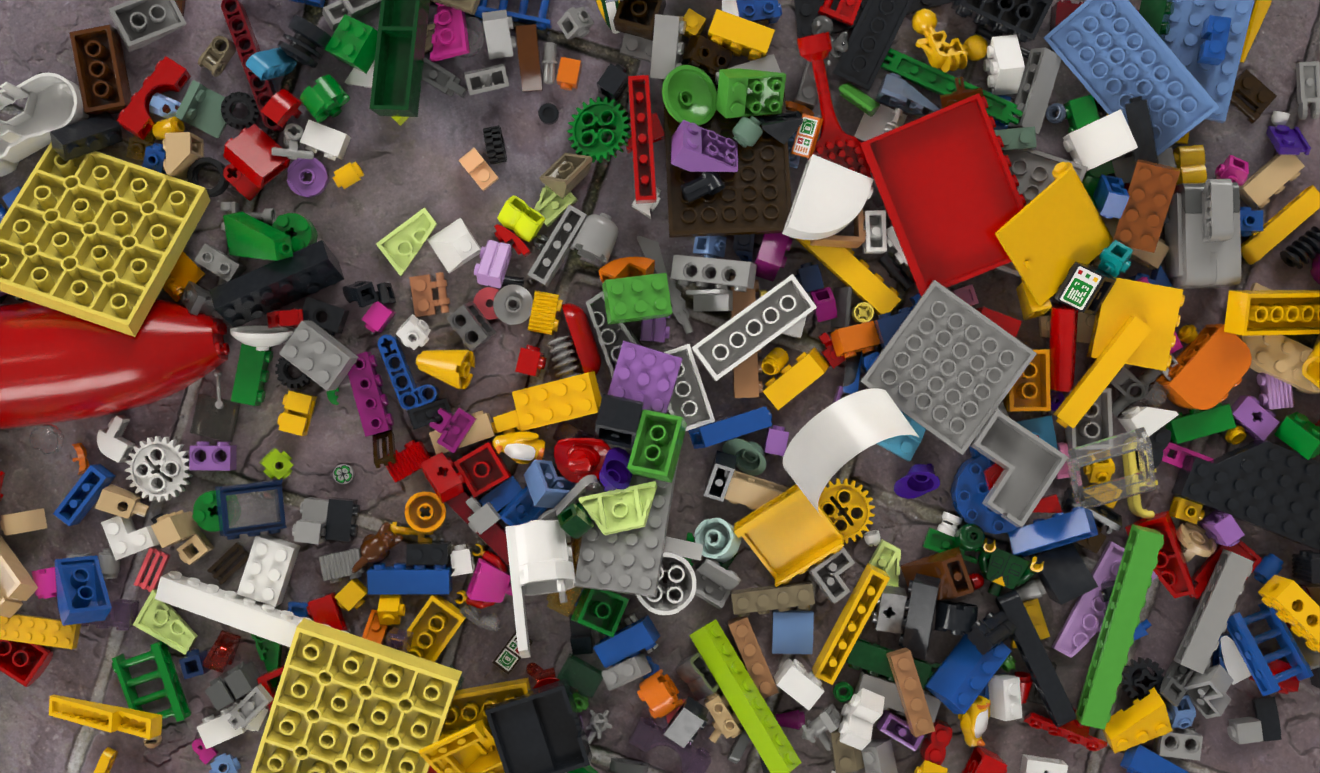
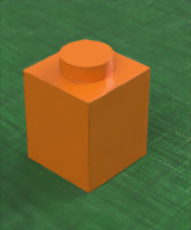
M561 57L556 79L560 88L564 90L578 89L582 68L581 60Z

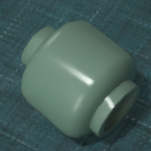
M753 116L750 119L742 117L732 130L733 139L744 148L747 146L752 147L763 133L760 127L761 122Z

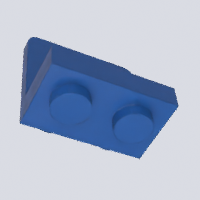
M736 0L739 17L754 22L768 19L769 24L777 23L780 16H782L781 4H778V0Z

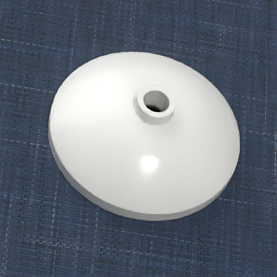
M268 325L240 326L230 329V334L235 339L245 345L256 347L258 351H267L271 346L280 345L287 341L294 333V329L290 327L268 328Z

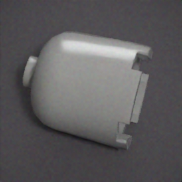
M605 213L588 215L574 237L570 249L574 250L576 248L578 255L593 262L596 259L602 260L601 264L605 265L609 261L618 238V227L611 221L612 217Z

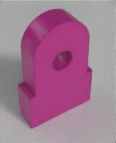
M201 738L196 739L192 743L193 750L200 756L199 759L205 765L219 753L214 747L206 749Z

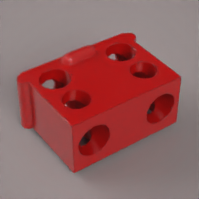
M294 308L267 313L268 328H297L301 321H304L303 309L297 310Z

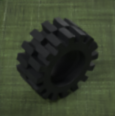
M235 92L224 98L221 104V115L230 127L244 129L251 127L257 121L259 109L252 96L247 93ZM234 104H245L248 108V115L243 119L234 117L231 112Z
M500 125L483 128L484 142L490 164L507 162L505 143Z
M284 357L278 359L279 364L275 366L277 367L275 374H278L277 379L282 382V385L288 388H303L311 383L310 380L312 379L303 372L298 378L291 377L288 372L291 363Z

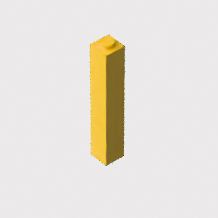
M1130 316L1053 415L1057 417L1056 422L1065 429L1067 426L1074 429L1153 328L1138 317Z

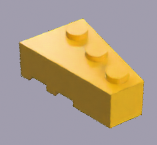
M815 347L808 353L804 351L796 358L797 362L792 366L788 364L784 367L777 379L773 376L765 383L767 387L762 392L777 410L822 376L829 368L830 364Z
M1154 687L1149 690L1150 694L1139 700L1137 698L1134 700V705L1123 711L1121 709L1113 714L1110 721L1106 724L1105 730L1102 729L1104 737L1115 754L1172 732L1166 705Z

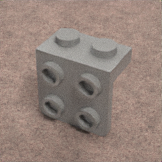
M705 559L695 570V595L720 610L730 592L740 583L741 579L737 577L738 575L734 571L722 568L717 561Z

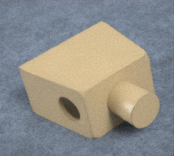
M111 484L102 489L95 508L129 519L134 514L145 517L150 506L140 503V495Z

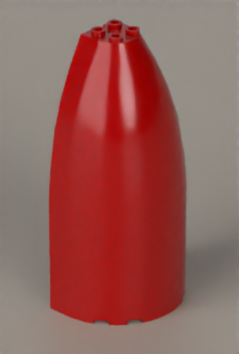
M155 300L135 337L34 302L1 305L0 430L100 417L130 410L168 397L198 381L228 360L230 348L228 343H224L223 337L227 334V326L223 323V319L203 313L194 315L189 313L183 305L162 300Z

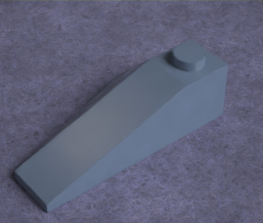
M895 73L884 76L875 98L877 102L895 109L899 108L903 112L918 118L940 110L908 82L902 80L900 75Z

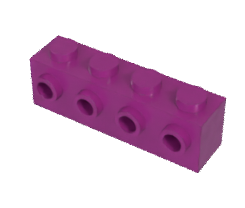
M371 352L357 354L359 358L348 372V377L365 437L393 430L394 420L392 414H388L386 407L389 405L388 399L381 389L383 381L381 375H377L375 368L378 366L376 357Z

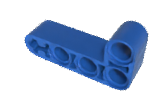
M392 335L381 336L378 340V348L402 408L409 410L438 400L440 391L437 386L427 384L416 387L399 340ZM387 340L393 342V344L390 345V348L385 347V344H387ZM391 351H397V354H390L388 356V353H392ZM395 357L400 360V366L396 369L392 366V360ZM402 376H405L408 381L404 388L399 385V379ZM427 388H431L434 391V396L431 399L425 396ZM409 395L415 398L413 406H409L406 403V398Z

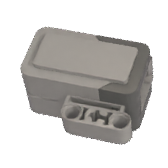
M1207 179L1205 183H1181L1176 185L1168 209L1170 221L1164 224L1165 245L1169 246L1165 256L1166 275L1173 288H1224L1238 285L1241 281L1242 273L1240 193L1238 183L1232 182L1231 179Z

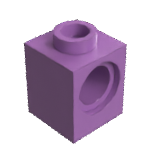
M773 425L772 429H767L763 449L765 453L784 456L789 432L785 431V427Z

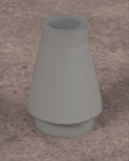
M1033 578L1016 590L1022 601L1041 598L1043 594H1046L1039 578L1036 580Z

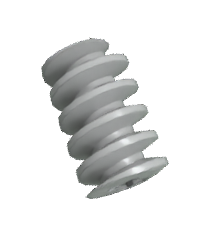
M571 335L548 342V346H554L549 352L550 354H556L551 360L552 362H558L553 367L555 370H560L555 375L558 378L564 379L581 374L575 372L579 365L573 364L578 358L571 356L576 350L569 348L574 342L567 341V338Z

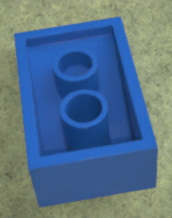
M98 556L55 559L57 602L62 625L105 621L112 606Z

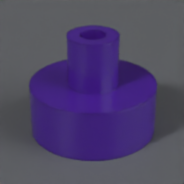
M1050 391L1051 411H1056L1065 400L1064 395L1059 391Z

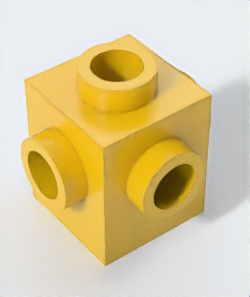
M1090 451L1088 453L1086 463H1083V473L1087 475L1089 483L1110 482L1112 474L1115 473V464L1110 451Z

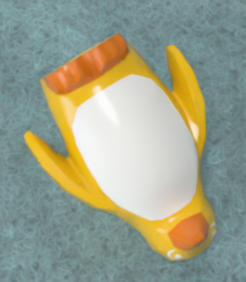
M528 431L498 435L492 442V446L498 454L503 452L519 464H529L535 459L542 460L545 451V441L538 439V434Z
M980 695L965 714H958L965 742L970 747L985 746L982 734L987 729L991 701Z

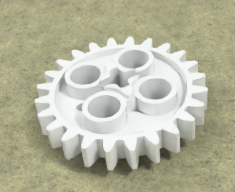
M155 436V440L149 437L147 442L140 441V446L133 447L136 453L128 454L132 460L125 462L130 465V468L125 469V471L131 473L126 480H133L130 487H137L135 490L136 494L143 492L142 498L149 496V501H155L157 497V501L161 502L164 498L168 501L171 500L172 496L178 497V491H185L183 485L190 484L186 478L193 477V475L188 473L189 458L185 456L189 451H181L184 446L183 444L176 446V439L169 442V437L162 439L161 436ZM157 450H160L162 453L160 460L156 457ZM172 463L177 467L176 473H173L170 469ZM144 464L148 467L147 474H144L142 471ZM158 478L163 481L162 488L157 486Z

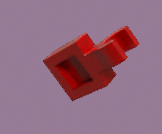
M824 332L818 336L826 348L821 353L833 369L846 360L844 356H836L832 340L827 333Z

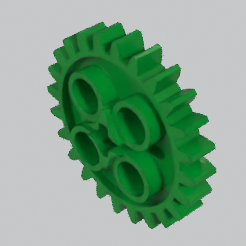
M598 96L596 102L590 98L589 105L583 102L582 110L578 107L576 108L578 115L572 114L571 116L575 120L568 123L573 128L567 130L569 134L573 135L568 140L573 143L571 147L576 150L575 153L591 156L593 159L592 163L595 160L602 163L603 158L609 162L610 155L617 158L616 151L618 150L623 153L621 146H628L625 138H631V135L627 133V131L631 130V126L628 125L631 120L629 117H626L629 113L625 109L623 110L624 107L620 103L618 104L616 100L610 101L608 97H605L603 100ZM612 116L611 121L606 123L607 118ZM593 117V121L587 124L588 120ZM612 135L611 141L606 143L607 138ZM593 137L592 142L587 144L588 139Z

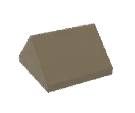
M564 153L539 179L563 199L588 175L593 159L591 156Z

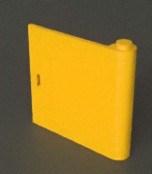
M1070 162L1058 163L1052 171L1055 181L995 233L1039 306H1042L1058 292L1059 286L1063 283L1069 269L1075 262L1088 265L1113 241V237Z

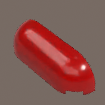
M571 303L562 304L584 373L595 371V375H597L602 360L588 317L581 307Z

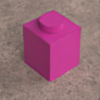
M377 301L372 304L361 320L366 323L364 326L373 333L375 331L382 332L396 313L385 304H382L381 301Z

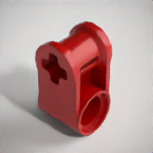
M228 164L224 168L223 175L225 179L249 201H252L263 189V187L258 188L232 164ZM234 171H236V174L238 175L236 178L233 174Z

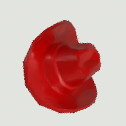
M566 438L556 443L554 459L557 469L565 479L572 483H578L587 475H596L599 481V472L602 469L606 454L611 448L601 439Z

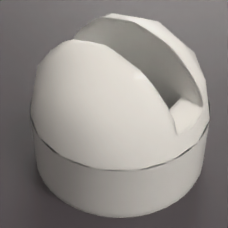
M1273 111L1271 121L1275 126L1285 125L1289 120L1290 114Z
M878 530L868 531L863 534L867 545L872 547L880 543L881 537Z

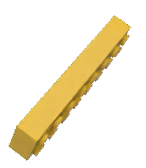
M16 613L11 618L0 616V639L66 649L77 648L81 624L63 626L61 620Z

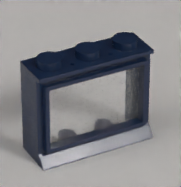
M283 479L215 487L220 536H227V540L240 538V534H247L248 537L259 536L262 531H268V534L280 533L281 529L287 528L282 492Z

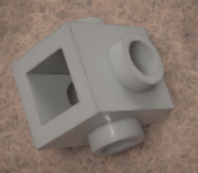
M583 6L576 9L575 7L568 9L557 24L566 38L571 39L578 36L579 38L586 36L594 22Z

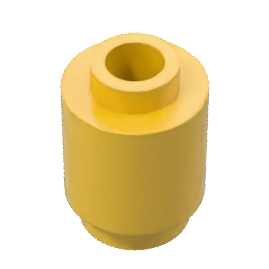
M175 116L157 121L152 127L155 138L162 141L165 139V133L184 132L185 130L184 123Z
M355 161L353 163L349 162L334 171L335 176L332 178L338 188L342 186L346 189L360 181L364 173Z
M780 347L773 348L762 360L761 367L763 372L767 375L779 373L788 363L789 356L784 349Z

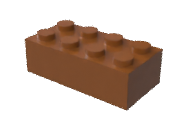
M1140 159L1137 160L1128 190L1130 197L1122 217L1119 219L1113 242L1117 240L1125 246L1155 253L1180 174L1179 168Z

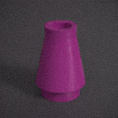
M795 710L776 714V720L782 727L800 730L802 725H805V712Z

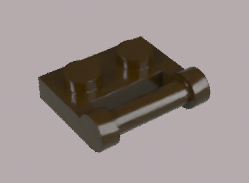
M1246 69L1235 80L1230 103L1248 117L1247 120L1253 124L1277 95ZM1235 91L1249 102L1255 110L1253 111L1234 94Z

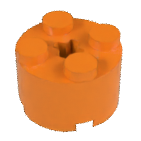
M662 669L640 682V690L637 691L639 698L643 702L646 701L650 707L649 712L655 719L657 717L663 718L683 704L682 698L678 700L677 694L680 692L668 674L662 675Z

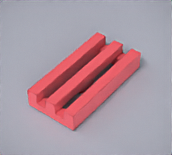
M153 547L149 548L133 585L140 586L144 590L147 589L148 592L156 589L170 555ZM154 553H155V557H154V559H153V561H152V564H151V566H150V568H149V570H148V573H147V575H146V577H145V579H144V582H142L143 577H144V575H145V573H146V571H147V568H148V566H149V564H150V562H151V559H152V557H153V555H154ZM160 556H162L163 559L159 565V568L150 586L148 585V583L156 568Z

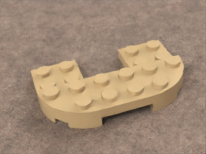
M1253 283L1250 290H1271L1258 283ZM1318 334L1313 349L1284 335H1237L1250 349L1252 357L1251 369L1286 382L1295 387L1296 391L1306 394L1320 393V389L1302 374V366L1319 342L1320 334Z

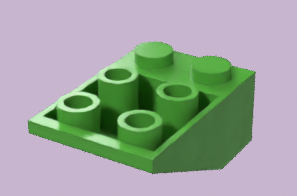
M740 68L719 70L716 110L725 118L781 114L786 74Z

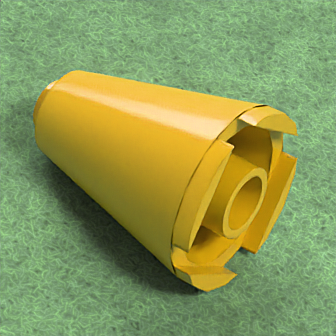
M469 350L422 351L416 358V365L420 371L457 389L465 390L473 377V374H470L471 367L475 368V355L473 351Z

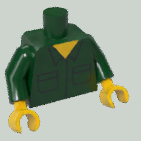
M987 538L984 540L978 557L983 577L992 581L988 593L998 597L1003 586L1013 590L1014 587H1019L1028 581L1036 572L1042 571L1044 567V561L1041 564H1036L1037 557H1033L1031 564H1029L1030 561L997 548L996 540H993L992 544H987Z

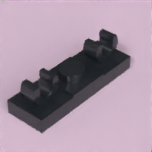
M1069 487L1064 492L1065 500L1062 502V510L1067 506H1072V508L1082 506L1092 511L1094 520L1098 521L1097 526L1099 528L1103 525L1108 526L1106 528L1107 534L1112 533L1113 529L1119 531L1122 528L1121 515Z

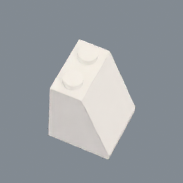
M1121 109L1063 137L1064 148L1073 159L1071 162L1088 167L1087 171L1138 148Z

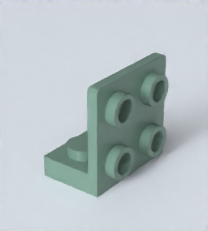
M193 80L175 117L215 138H220L227 124L221 115V104L225 97ZM236 104L232 106L231 112H233Z

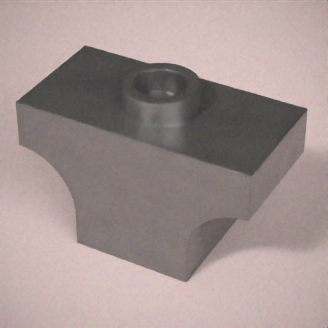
M188 281L183 291L184 293L180 297L181 301L189 313L194 315L203 313L211 316L214 306L210 291Z

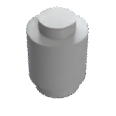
M104 548L103 552L99 553V563L103 578H117L120 572V559L115 560L111 548Z

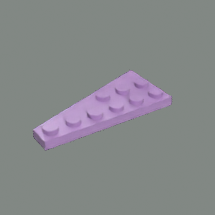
M1112 541L1108 542L1091 574L1098 587L1078 597L1052 648L1072 658L1097 632H1100L1106 605L1100 598L1099 590H1101L1102 583L1116 580L1125 548ZM1154 571L1151 576L1152 581L1157 577Z

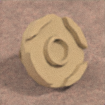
M1186 522L1185 525L1182 523L1176 530L1186 562H1189L1195 555L1209 557L1217 548L1215 540L1212 537L1208 539L1204 535L1206 531L1203 528L1190 522Z

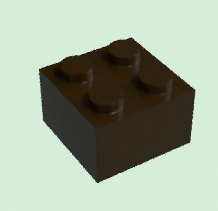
M620 0L613 19L615 30L653 41L655 14L663 15L666 0Z

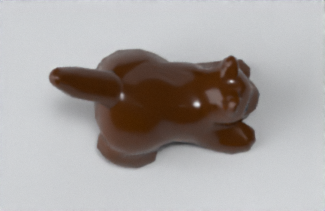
M389 522L383 523L376 535L369 534L363 539L360 547L362 556L353 566L352 573H356L367 563L377 564L386 559L390 554V549L402 542L403 536L394 534L390 529L391 525Z

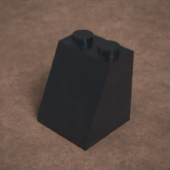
M1073 543L1029 555L1031 561L1033 557H1037L1036 564H1041L1044 561L1043 570L1037 572L1049 598L1060 605L1098 587Z

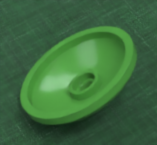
M692 65L678 66L668 73L663 82L662 97L669 114L679 123L685 120L700 126L708 122L716 111L717 101L716 88L710 77L703 70Z

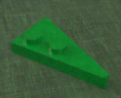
M251 634L256 642L261 661H264L267 672L281 666L282 644ZM280 676L270 679L272 687L279 685Z

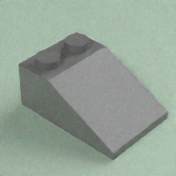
M130 0L109 8V16L128 52L147 46L187 25L175 0Z

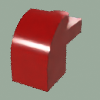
M282 89L271 97L261 112L280 127H283L292 115L297 119L300 117L302 112L297 108L302 102L286 89Z

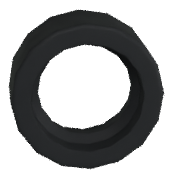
M202 157L195 160L187 172L188 182L199 185L197 177L199 171L204 166H214L220 173V180L214 188L206 190L209 197L223 194L230 183L223 175V170L226 166L210 157Z

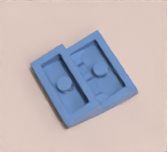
M773 610L772 654H813V611L789 610L779 612L778 610Z

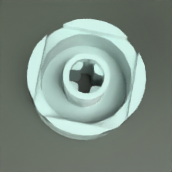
M721 518L702 521L694 534L695 543L703 544L702 555L723 563L737 553L741 544V537L738 538L733 532V525Z

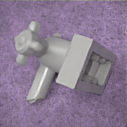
M833 703L827 706L820 713L819 717L813 721L807 720V727L802 725L803 732L801 738L815 743V735L820 739L827 751H831L832 743L825 732L829 730L832 733L838 729L843 720Z

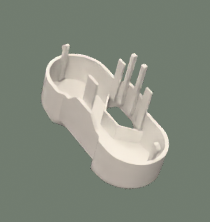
M41 73L17 86L8 82L0 85V88H2L0 90V110L9 104H13L18 99L27 98L24 112L8 121L0 120V177L15 171L19 161L49 145L51 142L50 131L89 118V115L84 112L81 91L77 84L55 73Z

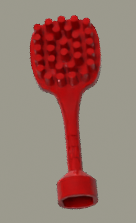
M824 32L798 38L797 44L800 56L812 62L820 103L821 119H823L820 137L816 142L813 154L871 178V172L861 149L860 141L855 136L848 135L842 130L834 112L824 59L832 50L830 33Z

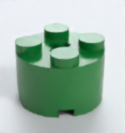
M330 74L315 80L317 84L313 88L309 85L300 96L303 105L318 123L323 122L329 116L332 118L338 116L342 112L341 107L350 100L348 94Z
M286 213L279 215L272 225L275 229L290 236L293 253L317 242L318 234L313 223L299 214ZM296 232L297 236L292 237V233Z
M216 490L203 493L198 497L193 507V520L202 529L210 532L220 531L218 514L215 510V507H217ZM236 495L226 496L229 527L234 525L241 515V506Z

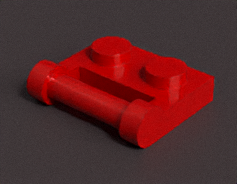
M825 0L823 6H820L818 14L852 26L862 0H840L836 11L830 9L833 0Z

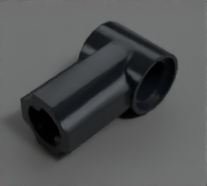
M703 172L700 177L681 185V190L688 203L707 194L714 195L725 188V184L718 172Z

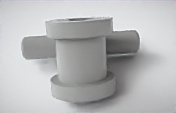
M294 123L286 125L284 129L285 136L282 143L285 148L272 147L271 154L274 156L288 157V159L297 160V158L312 160L314 158L313 151L298 150L301 147L300 140L303 135V129Z

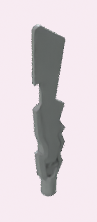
M637 236V241L645 258L655 260L657 274L667 273L659 243L642 236ZM667 276L670 300L673 307L672 312L677 321L683 326L686 335L694 331L689 321L690 313L685 308V300L681 297L682 292L676 288L675 280Z

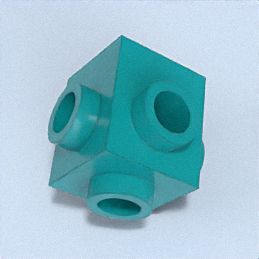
M1114 240L1108 249L1104 248L1099 256L1101 262L1098 268L1117 278L1121 272L1125 273L1130 267L1131 262L1129 259L1133 249Z

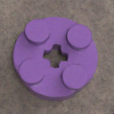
M297 158V160H294L289 165L287 170L288 186L299 196L306 198L318 196L325 190L329 182V175L325 165L316 158L312 160ZM305 172L308 174L312 173V180L310 182L303 181L305 178L303 174Z

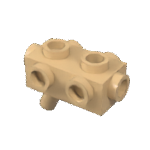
M716 691L707 696L704 702L714 718L712 725L715 728L709 739L716 743L721 734H724L726 739L729 737L735 738L741 734L742 730L739 726L741 722L735 712L731 713L728 706L730 704L725 695L720 696L719 692Z

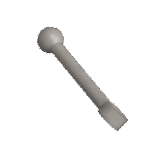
M220 370L214 371L217 391L215 407L217 409L224 407V403L221 401L220 377L222 372Z

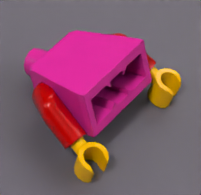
M475 544L480 547L481 551L479 554L472 551V554L474 556H482V559L479 558L467 591L460 590L457 592V594L463 596V600L455 599V602L457 604L466 602L467 605L482 609L493 606L495 603H501L505 594L512 596L511 576L507 572V566L500 557L488 550L485 551L483 545Z

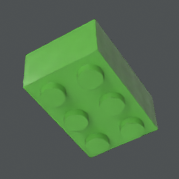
M667 273L608 279L602 284L608 324L665 318L672 314Z
M643 409L627 467L632 475L672 483L687 427L684 418Z

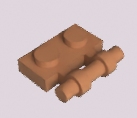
M443 272L435 273L437 280L435 282H431L430 274L409 277L416 317L436 315L435 307L437 306L441 307V313H449L448 305L450 304V299L447 298V280L444 279ZM438 288V300H434L433 289Z

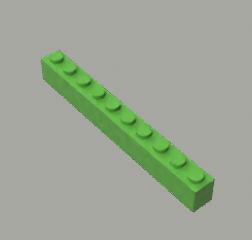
M1133 524L1131 526L1075 713L1076 719L1081 725L1105 730L1106 724L1110 721L1112 704L1116 701V691L1118 685L1122 682V671L1128 662L1129 648L1134 643L1133 635L1140 623L1141 609L1146 603L1147 589L1151 586V576L1158 564L1157 556L1164 544V535L1155 529Z

